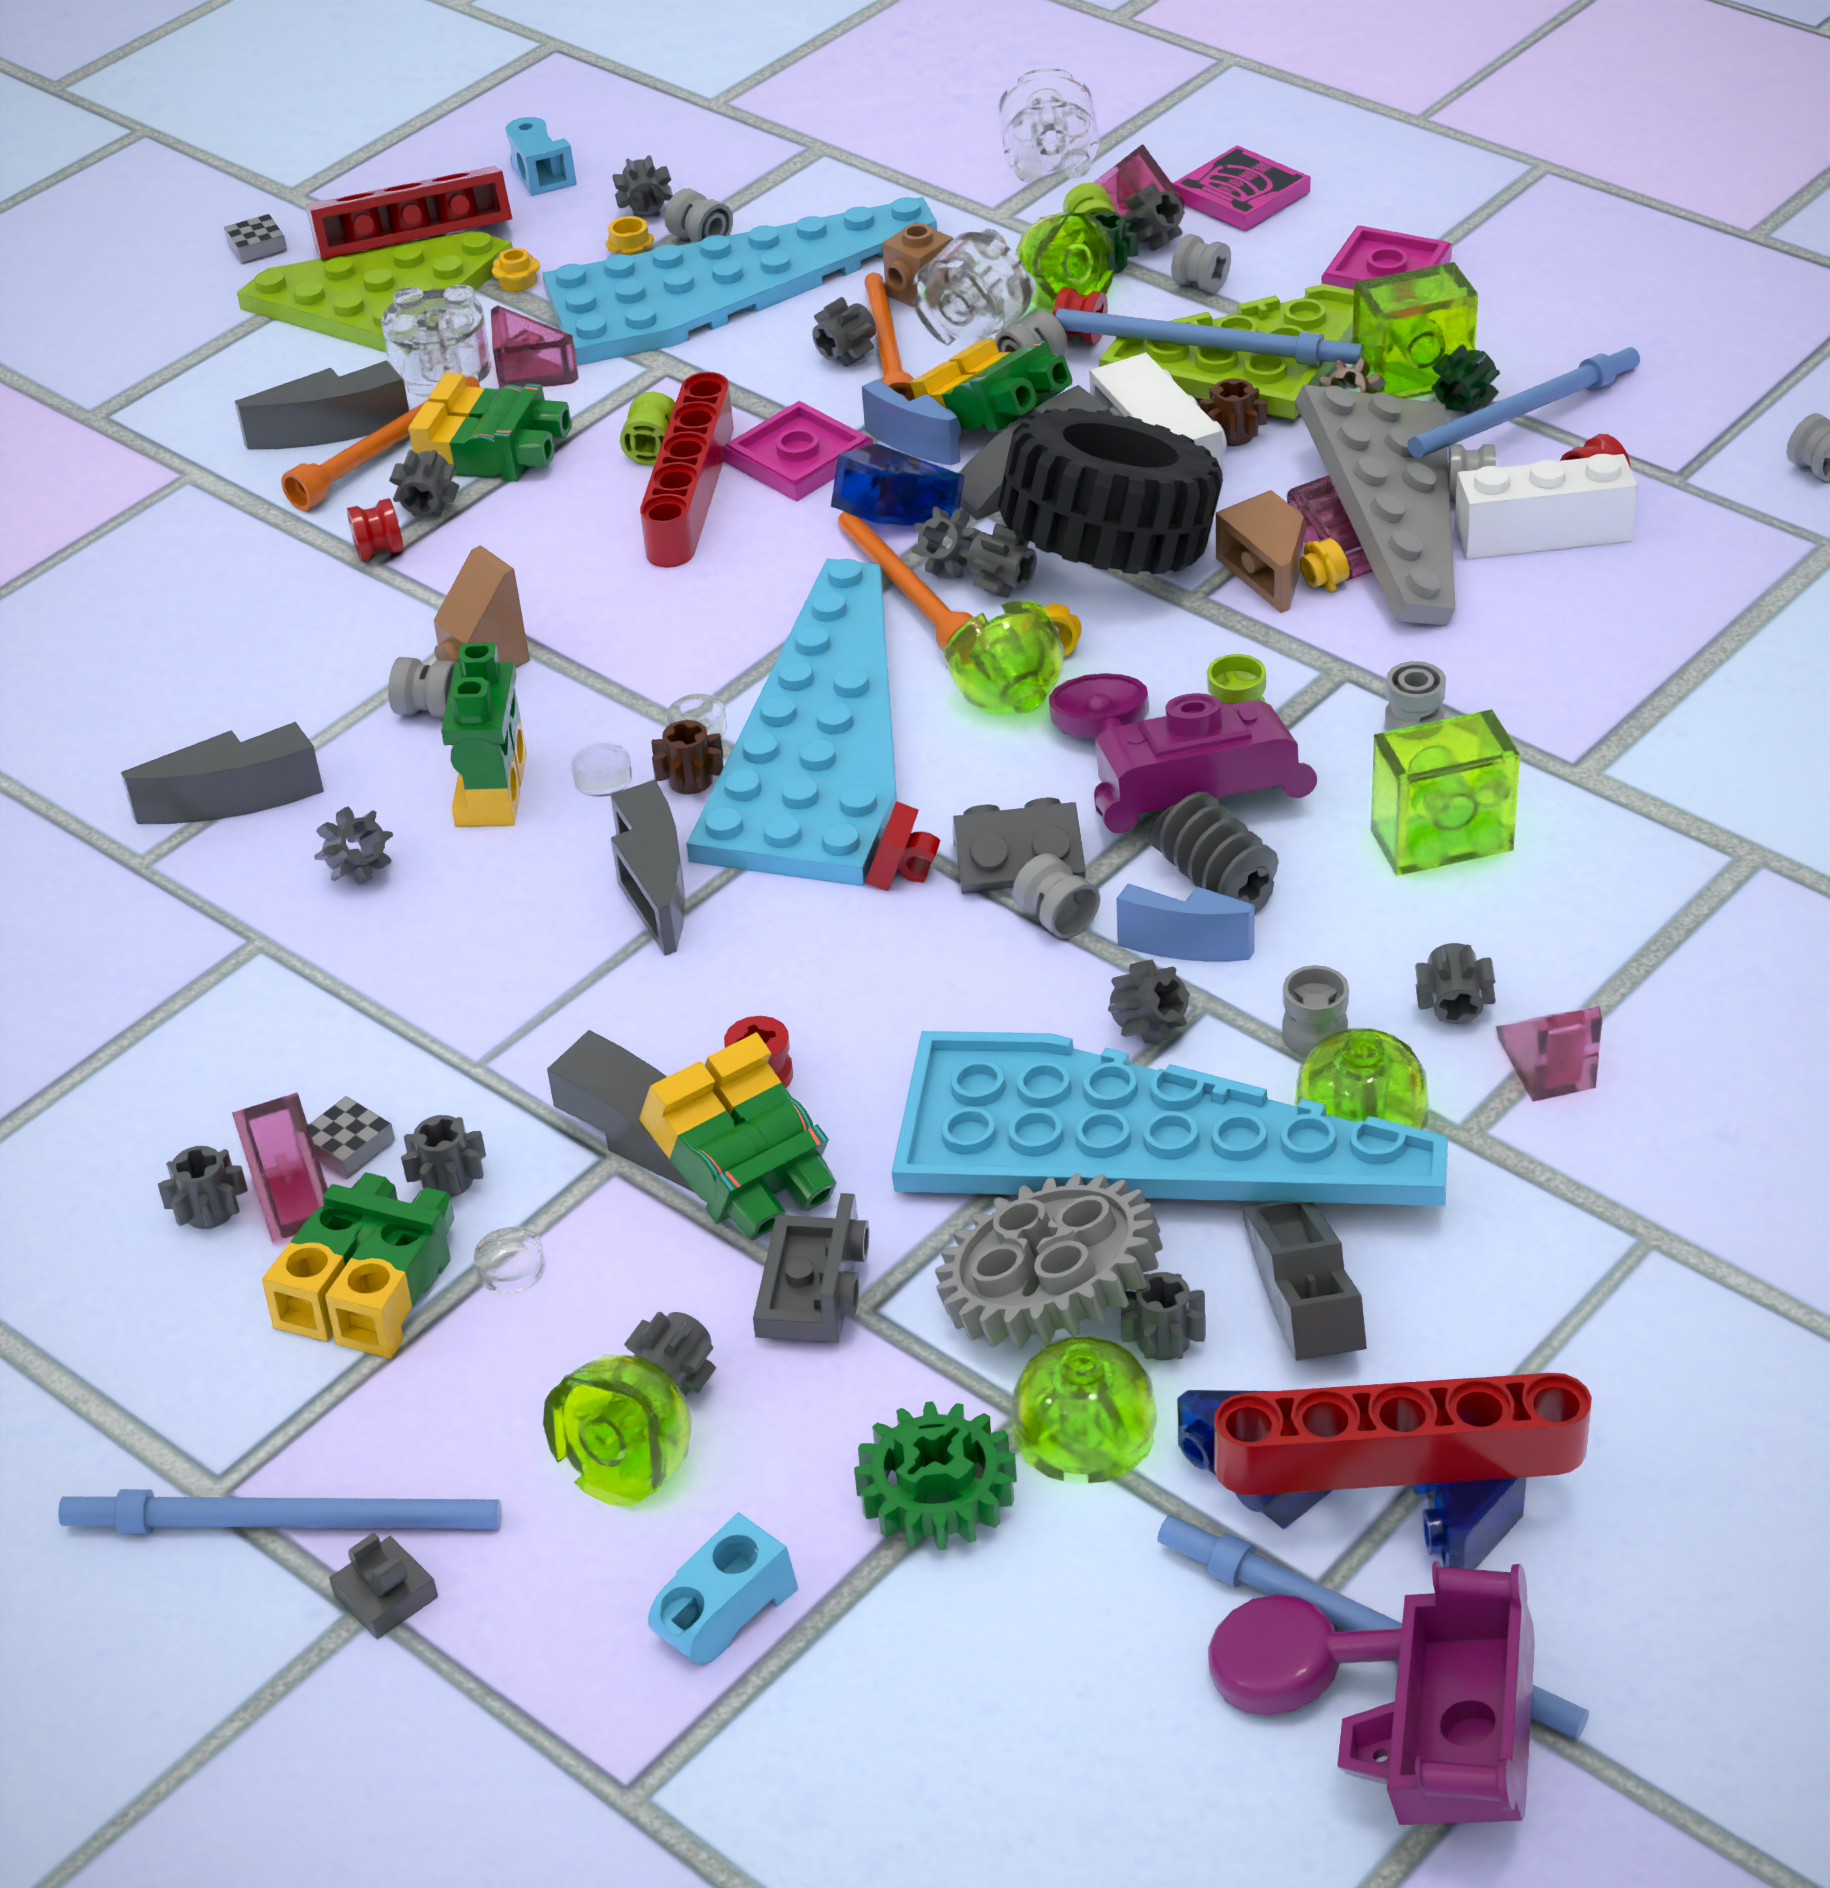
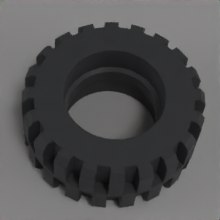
M1057 408L1047 409L1043 414L1040 412L1030 414L1013 431L998 498V508L1008 529H1014L1017 537L1023 541L1033 542L1035 548L1046 553L1053 552L1061 555L1064 560L1078 563V561L1093 565L1092 568L1107 571L1110 568L1122 570L1123 573L1139 574V572H1149L1152 575L1165 574L1168 570L1174 572L1184 570L1204 554L1223 483V474L1216 457H1212L1211 452L1207 448L1195 445L1193 439L1183 434L1177 435L1170 432V429L1158 424L1151 425L1142 422V419L1127 416V418L1116 416L1112 412L1099 410L1097 412H1088L1078 408H1069L1068 411H1061Z

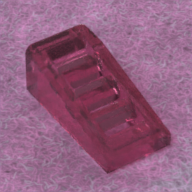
M1329 475L1296 486L1288 491L1287 503L1296 507L1304 516L1306 524L1304 542H1321L1331 538L1343 550L1350 572L1348 579L1345 581L1373 571ZM1357 547L1362 548L1360 550L1346 554V551L1352 550Z

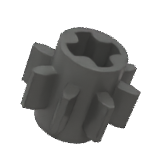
M647 155L645 159L633 161L627 158L622 174H613L612 176L615 189L619 190L615 194L619 209L630 205L636 217L651 214L661 215L660 209L664 204V200L669 201L673 197L671 187L668 185L672 180L668 167L662 166L656 170L651 155Z
M1152 183L1125 199L1124 202L1129 208L1124 217L1125 223L1132 222L1133 232L1138 233V242L1144 243L1148 241L1152 251L1182 235L1183 232L1178 225L1182 221L1185 210H1183L1182 204L1174 195L1173 190L1159 192L1156 183Z
M840 297L823 307L824 310L814 315L818 325L812 331L813 342L819 353L826 359L835 360L841 357L844 366H849L874 349L875 346L870 339L876 333V325L873 316L865 306L859 303L848 306L844 297Z
M412 449L409 450L404 463L395 464L389 479L391 483L398 486L393 497L394 502H400L413 516H424L431 513L437 517L441 516L445 503H454L460 486L451 481L456 470L455 464H448L446 459L435 450L416 453Z
M934 507L932 512L933 518L927 520L924 524L915 523L914 527L919 531L918 544L911 548V552L921 557H929L924 569L929 573L937 576L945 566L950 575L957 578L962 577V566L967 564V555L971 543L982 531L976 528H966L970 520V514L957 509L950 518L945 510ZM946 536L953 540L949 549L942 545Z
M998 523L995 524L992 535L985 532L978 534L971 543L967 555L968 570L971 573L977 574L973 585L1004 598L1009 597L1011 587L1019 590L1025 588L1031 581L1037 565L1035 550L1027 547L1029 541H1023L1015 535L1014 529H1008V527Z
M349 806L344 807L336 813L335 820L337 825L326 822L317 828V834L325 839L322 850L315 854L314 858L315 860H325L326 864L333 870L331 880L334 882L346 874L353 873L354 880L358 885H361L372 879L371 867L382 869L391 863V858L383 853L386 841L393 837V832H383L380 825L375 822L376 811L372 810L363 817L355 818ZM346 839L349 843L358 842L361 851L359 849L349 850Z
M1461 943L1441 945L1430 953L1427 963L1421 962L1415 965L1418 1007L1420 1010L1433 1007L1439 1021L1449 1024L1467 1023L1481 1014L1484 1004H1494L1496 1002L1493 986L1496 983L1493 961L1491 957L1477 960L1476 953L1471 945Z
M1153 959L1130 964V974L1112 978L1111 982L1115 988L1110 996L1108 1012H1111L1115 1022L1122 1027L1121 1035L1123 1037L1141 1034L1145 1044L1168 1040V1029L1186 1025L1187 1021L1184 1018V1014L1188 1008V997H1190V994L1182 980L1176 976L1177 969L1174 966L1157 970Z
M449 1115L429 1117L418 1124L414 1134H405L403 1137L407 1151L406 1154L401 1156L405 1179L407 1182L421 1180L423 1190L425 1187L447 1192L451 1197H455L468 1190L474 1179H482L484 1177L481 1159L486 1157L482 1133L481 1131L466 1133L462 1117L455 1118Z
M194 1146L183 1150L173 1161L166 1163L170 1179L158 1183V1189L164 1209H173L177 1225L183 1226L188 1223L199 1229L215 1228L228 1221L233 1214L240 1212L236 1195L247 1192L248 1188L242 1166L232 1165L227 1149L218 1152L209 1146Z
M1157 1272L1150 1275L1145 1274L1144 1277L1147 1282L1145 1289H1138L1136 1292L1124 1291L1129 1305L1126 1308L1121 1307V1339L1123 1343L1137 1341L1138 1347L1144 1353L1145 1359H1181L1190 1345V1340L1204 1342L1206 1339L1205 1293L1203 1290L1190 1292L1188 1284L1182 1279V1275L1178 1273Z
M657 1312L651 1322L642 1319L624 1343V1346L635 1354L627 1364L633 1383L646 1395L661 1401H669L674 1397L683 1401L690 1390L699 1394L717 1368L711 1361L706 1359L714 1348L711 1344L709 1332L698 1320L682 1312H671L667 1316L662 1312Z

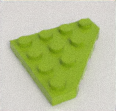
M469 231L325 259H315L267 268L258 273L253 280L236 293L241 310L397 356L493 277L491 271L493 262L499 258L501 252L513 247L511 241L490 236L485 232Z
M1320 284L1305 288V296L1303 298L1280 303L1279 298L1274 295L1237 304L1236 314L1212 319L1209 312L1170 320V322L1297 337L1300 332L1323 334L1324 340L1350 343L1372 312V293ZM1116 337L1099 359V367L1147 353L1162 369H1166L1171 374L1174 382L1187 395L1203 400L1209 399V389L1214 388L1218 382L1231 378L1243 379L1250 382L1254 388L1259 389V399L1267 400V415L1275 418L1286 417L1296 419L1300 413L1295 400L1303 384L1319 386L1321 384L1319 381L1320 376H1326L1335 364L1333 362L1321 361L1319 366L1297 364L1296 359L1291 357Z

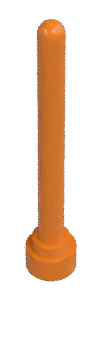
M870 273L866 276L864 284L870 313L876 325L875 337L883 371V377L880 380L898 394L904 395L908 401L916 399L910 385L914 377L903 370L885 282L879 273Z
M471 376L465 377L467 386L480 387L479 381ZM425 402L320 465L316 463H311L310 465L301 463L284 473L281 477V485L286 498L295 508L301 511H307L324 501L332 482L408 437V427Z
M846 510L842 512L838 517V525L841 530L874 564H880L881 571L936 627V643L938 647L956 663H966L980 655L987 642L985 628L967 612H952L854 511Z

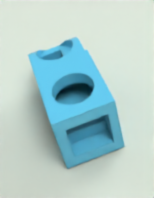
M537 117L518 118L507 124L505 129L511 147V165L531 196L577 185L571 145L565 138L552 141L547 134L546 122Z
M737 1512L676 1571L677 1575L659 1592L649 1611L648 1626L655 1634L694 1664L704 1665L712 1662L731 1644L737 1631L767 1603L770 1602L775 1607H778L799 1589L787 1546L740 1512Z

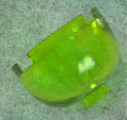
M1072 211L1058 212L1036 220L1022 234L1015 250L1014 270L1016 281L1022 293L1039 309L1053 312L1057 294L1064 286L1075 288L1079 294L1088 295L1093 291L1107 294L1114 272L1107 270V254H1114L1112 241L1104 225L1093 215Z
M1012 601L1001 605L1006 614L996 616L988 621L984 613H981L969 620L953 635L944 652V657L949 665L946 668L960 693L967 702L991 714L1027 713L1038 708L1058 682L1064 665V647L1060 635L1045 607L1033 601Z
M1349 1028L1333 1032L1314 1045L1298 1069L1295 1084V1106L1303 1098L1326 1104L1327 1115L1354 1122L1359 1120L1365 1122L1368 1116L1422 1130L1427 1125L1428 1081L1426 1071L1412 1048L1394 1034L1375 1028Z
M1089 1335L1066 1337L1044 1346L1027 1362L1014 1387L1012 1397L1014 1443L1026 1462L1049 1478L1064 1481V1472L1075 1475L1088 1474V1483L1106 1482L1132 1471L1150 1453L1154 1443L1153 1433L1157 1425L1155 1393L1151 1378L1139 1360L1130 1351L1112 1340Z
M602 1355L565 1375L560 1384L554 1387L545 1399L543 1427L551 1453L557 1463L567 1457L571 1465L581 1474L574 1483L584 1493L606 1504L632 1506L641 1502L648 1495L662 1488L670 1480L688 1454L693 1425L688 1401L677 1382L663 1368L639 1355Z

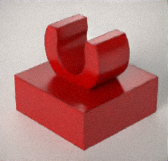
M896 801L865 883L888 891L897 869L903 877L910 881L925 882L932 863L931 861H934L941 840L935 835L924 831L911 833L919 809Z

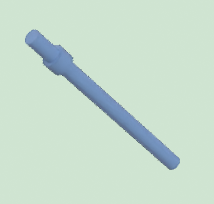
M1060 308L1055 315L1064 330L1291 357L1296 359L1297 364L1319 366L1321 361L1336 363L1338 359L1344 364L1356 365L1361 358H1364L1363 344L1324 340V335L1317 333L1300 332L1297 337Z
M1628 347L1609 356L1603 353L1583 360L1579 364L1578 369L1410 438L1408 441L1409 453L1414 458H1422L1448 447L1450 444L1460 442L1585 388L1597 390L1611 384L1615 380L1616 375L1637 367L1640 363V355L1635 348Z
M120 1489L117 1497L62 1496L59 1503L58 1518L61 1526H115L119 1534H150L153 1527L499 1529L502 1518V1506L500 1499L154 1497L151 1489Z
M1168 1515L1160 1527L1157 1537L1158 1543L1207 1565L1208 1575L1233 1587H1239L1242 1583H1245L1268 1595L1279 1594L1301 1597L1319 1606L1333 1625L1344 1631L1402 1628L1401 1622L1256 1555L1254 1545L1229 1533H1224L1219 1538L1172 1515ZM1533 1685L1531 1719L1578 1740L1588 1721L1589 1710Z

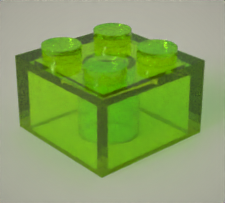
M1455 262L1354 282L1352 343L1364 345L1363 359L1370 364V371L1366 378L1379 374L1385 379L1386 384L1377 389V393H1387L1393 397L1405 399L1433 394L1435 391L1431 387L1441 376L1435 373L1432 367L1445 354L1450 355L1461 344H1464L1467 351L1476 349L1478 293Z
M1493 709L1374 734L1370 830L1396 876L1514 850L1520 753Z

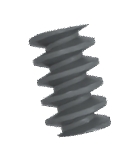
M1196 792L1186 796L1178 804L1172 805L1163 811L1154 822L1149 834L1152 846L1160 851L1169 862L1175 865L1178 871L1190 879L1195 887L1204 888L1254 904L1255 915L1266 905L1273 893V878L1276 875L1279 864L1277 853L1269 846L1263 845L1260 837L1252 831H1248L1247 826L1239 819L1234 818L1230 810L1223 805H1219V801L1209 792Z

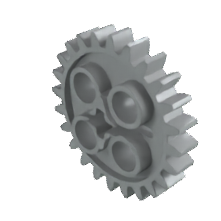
M1076 1173L1068 1180L1065 1186L1057 1187L1054 1178L1051 1177L1045 1181L1042 1191L1033 1193L1026 1185L1021 1186L1018 1192L1019 1199L1010 1203L1006 1199L998 1197L994 1199L997 1211L991 1215L984 1213H974L971 1215L975 1228L956 1230L953 1233L958 1246L942 1249L941 1256L945 1264L935 1268V1273L940 1283L936 1286V1289L947 1314L950 1315L956 1329L965 1328L970 1340L973 1341L985 1334L989 1345L995 1347L1010 1335L1015 1348H1022L1031 1335L1039 1334L1043 1345H1048L1052 1341L1056 1330L1065 1328L1074 1337L1079 1335L1080 1321L1089 1318L1096 1323H1104L1106 1319L1102 1309L1108 1305L1126 1308L1129 1305L1124 1292L1126 1289L1138 1290L1146 1288L1147 1282L1143 1272L1158 1269L1159 1264L1155 1253L1163 1250V1244L1158 1234L1161 1231L1151 1205L1146 1203L1142 1191L1138 1189L1130 1192L1127 1182L1123 1179L1109 1186L1106 1176L1100 1174L1087 1185H1084L1080 1173Z

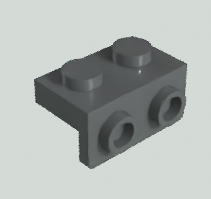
M1046 797L1031 800L1024 805V808L1000 810L996 805L984 804L966 809L963 815L953 816L952 836L953 844L956 846L962 894L1013 888V883L1024 865L1035 856L1044 853L1055 854L1071 867L1073 875L1082 876L1085 879L1086 869L1076 802L1061 803L1057 798Z
M840 1194L836 1218L776 1215L753 1315L755 1337L839 1343L845 1314L855 1315L858 1306L859 1275L858 1272H853L855 1262H866L869 1250V1221L858 1220L855 1194Z

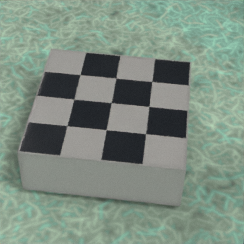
M270 214L224 226L226 241L241 263H247L287 250L284 234Z
M347 1095L298 1132L302 1150L346 1178L395 1140L392 1124Z

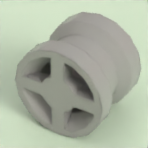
M1193 234L1185 235L1180 240L1173 255L1171 264L1173 281L1184 286L1195 283L1198 284L1202 291L1212 294L1217 293L1225 283L1230 270V247L1218 241L1206 244L1200 236Z
M1812 413L1805 417L1792 432L1787 443L1786 454L1788 460L1800 468L1810 466L1813 474L1825 482H1830V420L1819 413Z
M1450 444L1448 462L1450 500H1456L1457 472L1478 470L1485 466H1496L1495 444H1483L1478 450H1466L1461 444Z

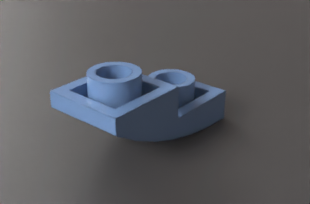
M880 379L861 386L864 424L867 433L888 446L917 458L951 466L960 462L959 438L961 437V425L953 411L946 409L928 394L908 401L904 395L898 394Z
M1129 883L1116 898L1118 946L1161 957L1205 962L1249 960L1254 953V904L1197 886L1188 899L1182 901Z

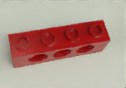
M495 165L305 204L316 253L321 259L513 219L503 171Z

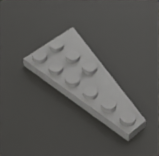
M1303 384L1295 400L1296 405L1395 620L1446 626L1455 611L1447 447L1419 459L1414 458L1408 450L1410 438L1446 424L1445 404L1398 398L1382 392L1370 394L1349 391L1338 386L1320 387Z

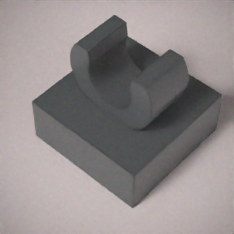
M372 1533L348 1550L351 1563L329 1577L336 1599L377 1640L438 1598L434 1578L391 1536L380 1542L379 1537Z

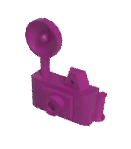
M1111 673L1084 675L1067 680L1055 687L1048 696L1051 721L1059 730L1078 738L1095 739L1098 777L1102 782L1094 790L1095 808L1098 814L1102 816L1105 826L1114 833H1125L1134 828L1139 820L1140 813L1169 808L1172 805L1178 804L1186 796L1196 792H1209L1215 798L1281 786L1288 796L1302 798L1309 795L1317 785L1315 770L1306 763H1299L1298 743L1272 706L1263 701L1224 704L1215 696L1208 694H1184L1168 701L1165 706L1166 716L1144 720L1149 713L1147 686L1136 678Z
M1434 1561L1432 1564V1580L1435 1593L1405 1595L1402 1628L1336 1632L1335 1626L1319 1606L1298 1596L1279 1594L1255 1598L1233 1609L1216 1627L1207 1649L1211 1678L1223 1699L1245 1713L1271 1716L1295 1711L1317 1699L1335 1680L1341 1663L1399 1661L1395 1701L1342 1718L1337 1762L1338 1767L1348 1775L1387 1785V1791L1399 1825L1523 1820L1527 1795L1535 1639L1534 1625L1527 1604L1526 1576L1521 1564H1512L1510 1572L1441 1567L1438 1561ZM1380 1757H1388L1385 1761H1377V1759Z

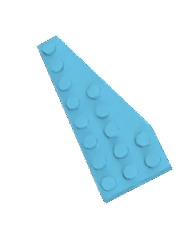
M903 197L896 199L890 204L870 208L853 207L845 211V213L825 217L807 216L795 223L775 227L768 225L757 226L749 232L729 236L712 235L699 242L679 246L667 244L659 246L653 251L634 255L616 254L604 261L583 265L566 264L560 266L557 270L543 272V281L547 297L573 364L578 366L672 347L689 340L688 331L707 324L712 330L729 324L728 315L743 308L749 311L754 309L758 312L823 285L822 276L839 269L845 276L861 269V260L873 255L882 257V242L902 231L904 227L918 222L929 225L932 229L937 230V220L924 197Z
M826 559L686 843L689 862L857 886L865 885L879 842L897 801L880 564L858 562L853 559Z
M921 1031L891 1174L895 1192L1018 1195L1021 1186L1026 1185L1035 1193L1042 1191L1047 1178L1053 1177L1057 1187L1065 1186L1074 1174L1080 1173L1084 1185H1087L1100 1174L1106 1176L1109 1186L1123 1179L1127 1182L1130 1192L1140 1189L1144 1198L1446 1206L1448 1136L1368 1116L1365 1122L1360 1120L1357 1122L1327 1115L1326 1104L1301 1098L1297 1106L1268 1099L1267 1089L1172 1064H1169L1166 1070L1151 1069L1130 1063L1129 1053L1107 1047L1101 1055L1074 1048L1072 1038L1053 1033Z

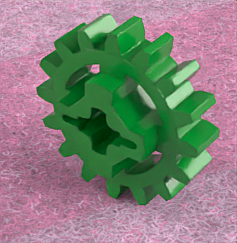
M933 1401L925 1402L923 1416L915 1418L907 1410L900 1408L896 1410L897 1426L891 1428L888 1425L877 1422L872 1426L874 1443L859 1444V1466L854 1467L857 1496L861 1497L863 1515L866 1519L879 1517L880 1533L886 1538L895 1534L900 1529L905 1530L907 1547L915 1548L921 1542L923 1536H934V1542L938 1550H946L949 1535L959 1533L970 1544L976 1541L975 1524L981 1522L986 1526L996 1528L1000 1524L999 1506L1007 1507L1012 1506L1014 1503L1013 1483L1017 1482L1015 1453L1009 1452L1008 1434L1005 1430L991 1433L990 1416L986 1413L976 1416L971 1421L966 1420L964 1404L956 1403L950 1409L948 1415L938 1414ZM978 1462L984 1470L981 1479L975 1476L974 1466ZM891 1470L896 1473L897 1483L893 1487L887 1480Z

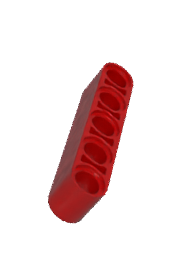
M700 372L686 378L682 383L640 506L646 558L651 564L658 567H677L687 563L694 556L724 462L722 446L730 442L734 430L729 381L720 373Z
M1536 1373L1243 1393L1226 1399L1215 1411L1214 1471L1218 1481L1226 1489L1241 1495H1267L1561 1475L1570 1473L1581 1466L1586 1458L1592 1396L1587 1386L1581 1381L1563 1373Z

